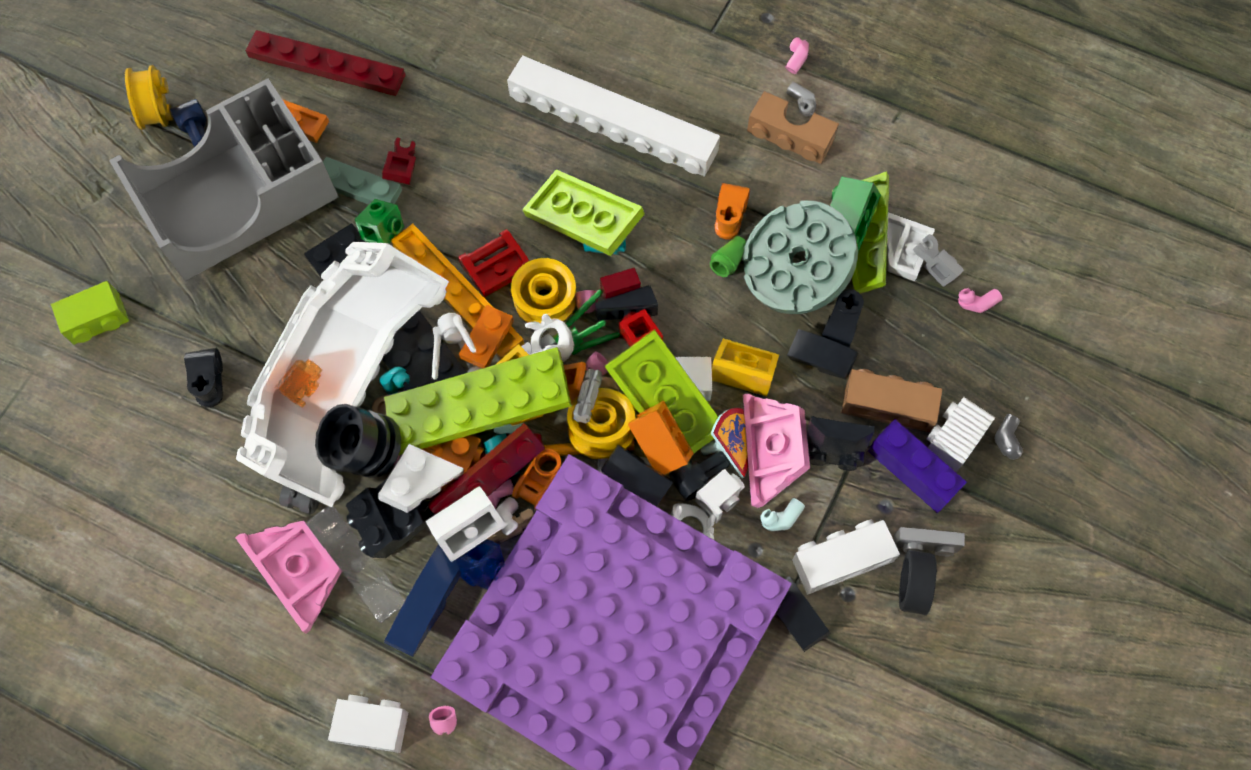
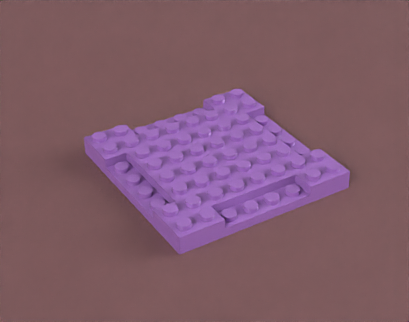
M568 454L537 504V511L469 621L465 620L431 675V678L577 770H688L792 583L735 550L733 552L628 491L622 484Z

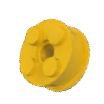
M150 65L148 70L136 72L131 68H126L125 85L127 97L138 128L145 130L146 125L161 123L163 127H167L169 121L173 120V115L170 111L171 105L167 104L165 94L169 93L166 78L161 77L159 70L154 65Z
M550 258L531 260L522 265L512 279L511 293L515 310L527 323H541L543 314H548L551 319H559L564 322L575 309V278L570 269L557 260ZM543 289L551 291L548 295L544 296L537 294Z
M598 388V395L594 408L591 410L592 415L589 422L583 423L574 420L573 412L576 404H578V396L572 401V406L568 408L567 412L568 433L572 445L581 454L591 459H607L618 444L625 449H628L632 444L634 435L628 423L635 419V410L630 400L624 394L613 389Z

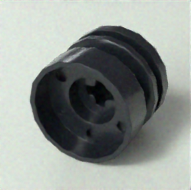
M347 403L339 404L330 409L320 421L316 432L315 448L318 459L324 466L346 473L351 472L368 478H376L387 473L395 464L401 449V434L399 426L389 416L374 411H367Z

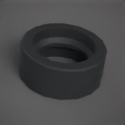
M911 550L907 551L903 561L899 585V607L901 611L927 615L930 612L937 575L935 555Z

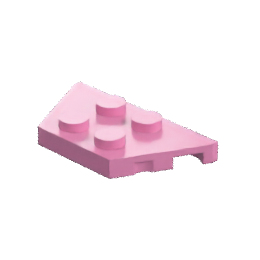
M743 394L751 505L760 508L810 469L805 410L796 405L783 404L776 400L762 399L751 394Z
M304 520L290 523L285 527L264 529V532L250 535L244 533L236 536L235 538L292 618L300 629L307 634L311 630L342 572L340 567Z

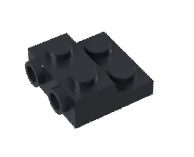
M387 479L376 488H365L346 504L349 514L346 516L347 522L352 528L358 530L361 537L359 547L370 558L389 557L428 526L425 522L428 520V517L421 503L407 513L379 500L378 494Z

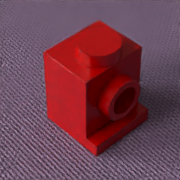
M645 309L637 313L631 312L619 322L620 334L629 347L654 329L663 340L662 333ZM637 334H643L642 336H640V337H638V338H636V336H635V335H637Z

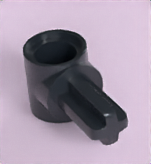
M719 451L699 464L696 461L692 462L690 460L687 465L670 472L668 476L683 499L690 501L696 498L697 492L709 482L708 479L728 468L730 462L726 455Z

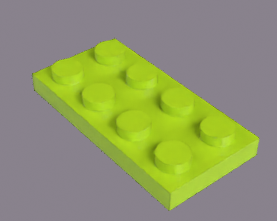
M557 169L522 209L526 217L609 256L616 251L645 215L642 206Z
M655 329L605 365L606 370L639 413L664 401L693 453L714 439L711 431L719 416Z

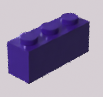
M896 419L880 433L868 450L872 456L937 514L967 483Z

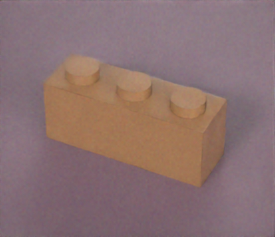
M852 369L847 379L841 413L885 423H891L896 419L904 427L931 432L938 421L942 389L934 387L928 382L913 383L904 381L902 377L895 375L885 377L876 375L867 369Z

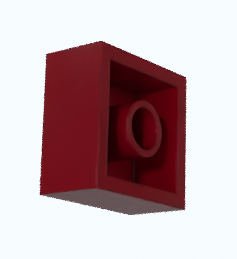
M635 267L600 278L603 300L641 288V282Z

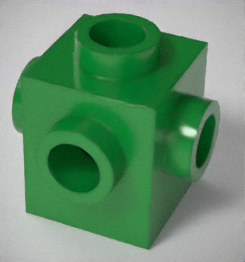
M374 199L354 219L361 239L368 243L389 244L391 239L397 236L405 227L398 205Z

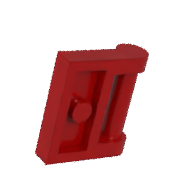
M507 229L500 232L499 237L469 254L463 253L457 257L460 265L467 272L484 298L511 283L517 270L530 261ZM505 246L508 248L480 265L474 266L475 263Z

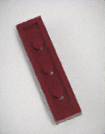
M523 423L427 505L436 515L479 486L488 497L543 451L545 447L526 424Z

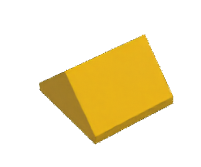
M723 338L712 364V381L767 397L779 354Z

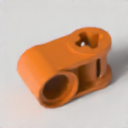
M722 183L715 222V232L720 238L733 239L738 235L743 215L746 212L750 188Z
M544 449L534 457L526 472L517 481L512 496L516 499L520 497L534 505L536 510L537 504L562 466L559 454L555 450ZM546 461L557 463L556 467L550 472L541 470L542 464Z

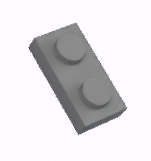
M900 527L894 534V543L896 547L903 548L904 552L908 550L917 552L929 550L935 551V555L953 556L954 553H957L965 546V533Z

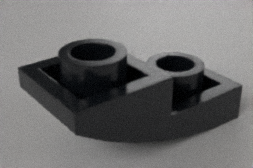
M798 329L787 354L790 360L816 367L822 373L847 380L858 355L857 351L800 329Z
M619 444L601 469L609 478L622 484L625 489L656 507L673 483L670 478L650 467L642 458Z
M788 576L785 580L792 584L776 614L805 652L831 633L790 576Z

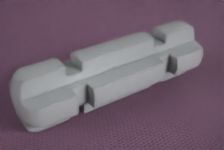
M588 369L585 373V381L582 383L577 399L578 404H576L573 412L574 420L577 422L587 423L590 421L591 410L594 408L599 391L598 388L602 381V372L600 370Z

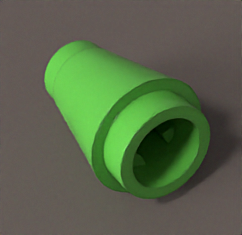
M736 236L713 253L710 261V267L713 272L721 277L734 274L743 257L746 240Z

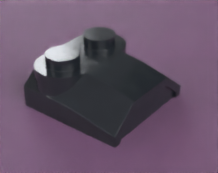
M811 416L806 428L810 464L823 466L827 463L838 465V468L846 471L856 470L857 467L864 464L865 451L871 441L875 426Z

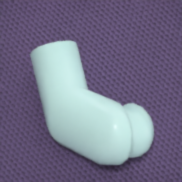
M792 498L783 512H771L770 509H767L760 516L762 526L769 531L788 530L804 510L805 505L799 500Z

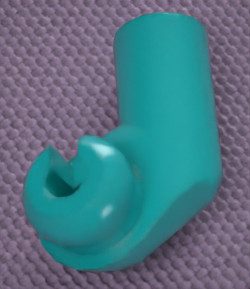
M396 366L381 375L380 383L388 395L396 394L399 388L404 387L403 383L405 381L407 383L410 381V376L405 373L406 370L404 368Z

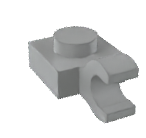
M931 234L922 240L928 249L921 243L913 249L917 256L927 262L923 267L943 287L964 271L957 263V260L944 249L939 252L938 241Z

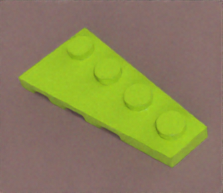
M887 171L862 180L874 183L881 196L860 247L856 269L852 276L854 290L860 294L886 286L889 175Z

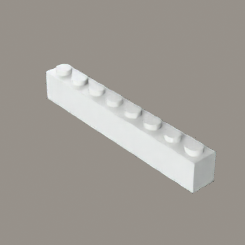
M523 55L507 79L509 94L516 101L533 105L545 113L550 112L561 117L566 122L579 124L590 132H598L608 136L617 143H625L641 153L654 155L665 163H673L683 167L689 173L700 174L705 177L718 153L720 135Z

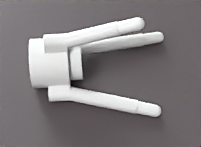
M456 313L442 315L438 319V326L432 329L434 334L433 379L438 378L441 338L448 344L458 343L460 349L466 343L472 353L476 352V347L463 325L461 315ZM466 361L469 369L474 367V364Z

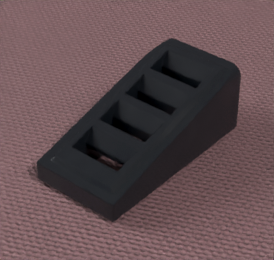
M651 285L595 303L598 321L623 319L627 314L631 312L637 313L643 309L647 311L650 317L658 315V302Z

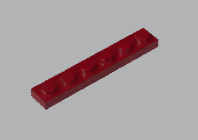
M258 30L255 31L245 50L249 58L393 96L397 95L406 75L404 68Z

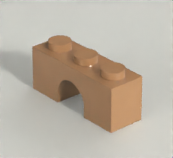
M764 91L749 116L747 132L752 133L759 139H766L775 143L784 150H790L802 155L806 160L822 164L835 140L839 123L813 113L811 119L806 124L793 125L786 120L789 102Z

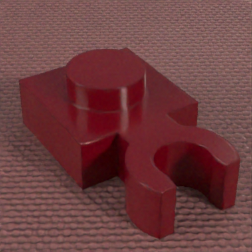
M397 137L394 141V152L388 151L382 171V179L410 185L416 157H414L415 141H411L410 146L404 148L400 146L401 138Z

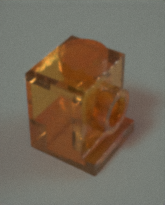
M309 359L306 362L296 360L274 388L298 407L303 408L306 402L302 398L304 396L309 398L320 385L317 380L321 377L320 373L323 370Z

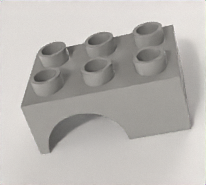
M269 78L207 109L208 127L205 135L191 151L182 157L154 166L136 165L126 161L121 155L109 160L159 248L185 281L339 198L323 161Z

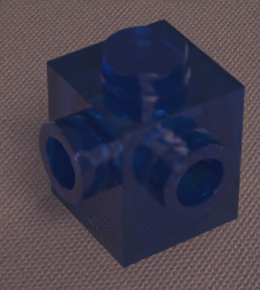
M489 539L484 540L456 559L461 572V578L471 586L478 585L487 590L493 580L497 581L498 577L496 575L501 567L505 565L500 545Z

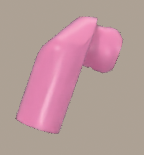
M966 288L959 292L958 303L963 309L983 313L1001 302L1002 295L997 289H993L980 297L975 295L973 290L971 291L969 288Z

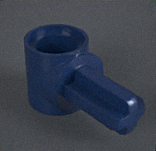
M196 98L170 108L181 132L188 133L194 147L205 135L204 127L207 121Z

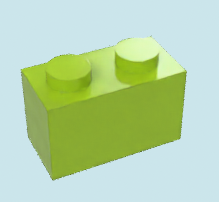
M108 281L51 304L60 333L73 345L87 342L93 336L105 331L115 330L120 325L129 322L120 294Z

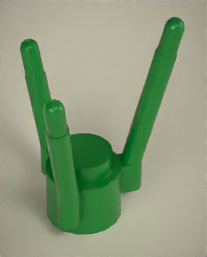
M599 289L565 322L568 328L603 294V290ZM602 320L579 333L573 327L570 329L574 342L572 354L575 355L587 348L618 338L620 333L615 332L583 343L582 338L605 326L606 321ZM559 333L553 336L557 344L559 341Z

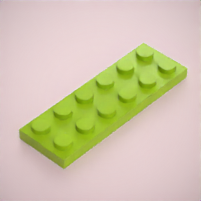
M558 347L384 397L387 416L393 418L399 426L401 434L399 455L405 452L409 444L423 449L572 406L561 352Z

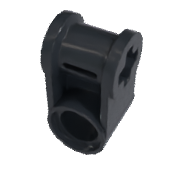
M848 289L838 296L822 337L850 348L864 303L863 297L859 292ZM846 305L851 306V310L845 308V306H846Z
M216 347L185 353L184 362L188 391L202 407L212 408L218 405L223 399V363L220 351Z

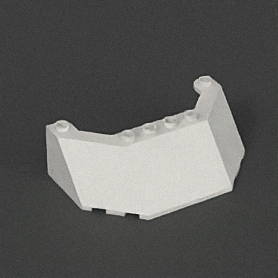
M352 242L345 251L348 256L341 263L334 261L322 273L321 278L323 281L317 288L311 285L304 292L248 395L247 405L252 407L250 416L247 415L243 420L241 436L246 438L245 446L238 449L236 460L259 474L330 507L333 506L335 501L340 499L345 485L343 484V477L336 473V470L324 466L317 457L315 439L320 421L336 405L347 403L359 407L366 397L365 390L370 381L374 380L380 370L379 363L384 354H387L394 343L393 337L396 331L422 307L431 308L434 305H439L445 298V288L449 283L448 280L388 243Z

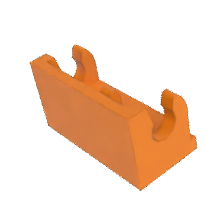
M664 401L637 414V418L628 423L630 430L652 468L664 475L687 465L694 454Z

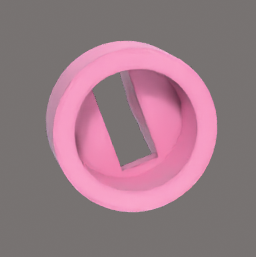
M584 290L575 293L577 308L579 309L597 291ZM595 303L585 313L593 312L595 310Z
M595 351L586 361V371L588 369L600 370L602 376H604L608 372L605 365L609 362L603 355Z
M441 706L430 712L429 721L434 733L442 735V733L447 732L449 735L454 731L457 725V718L453 707Z

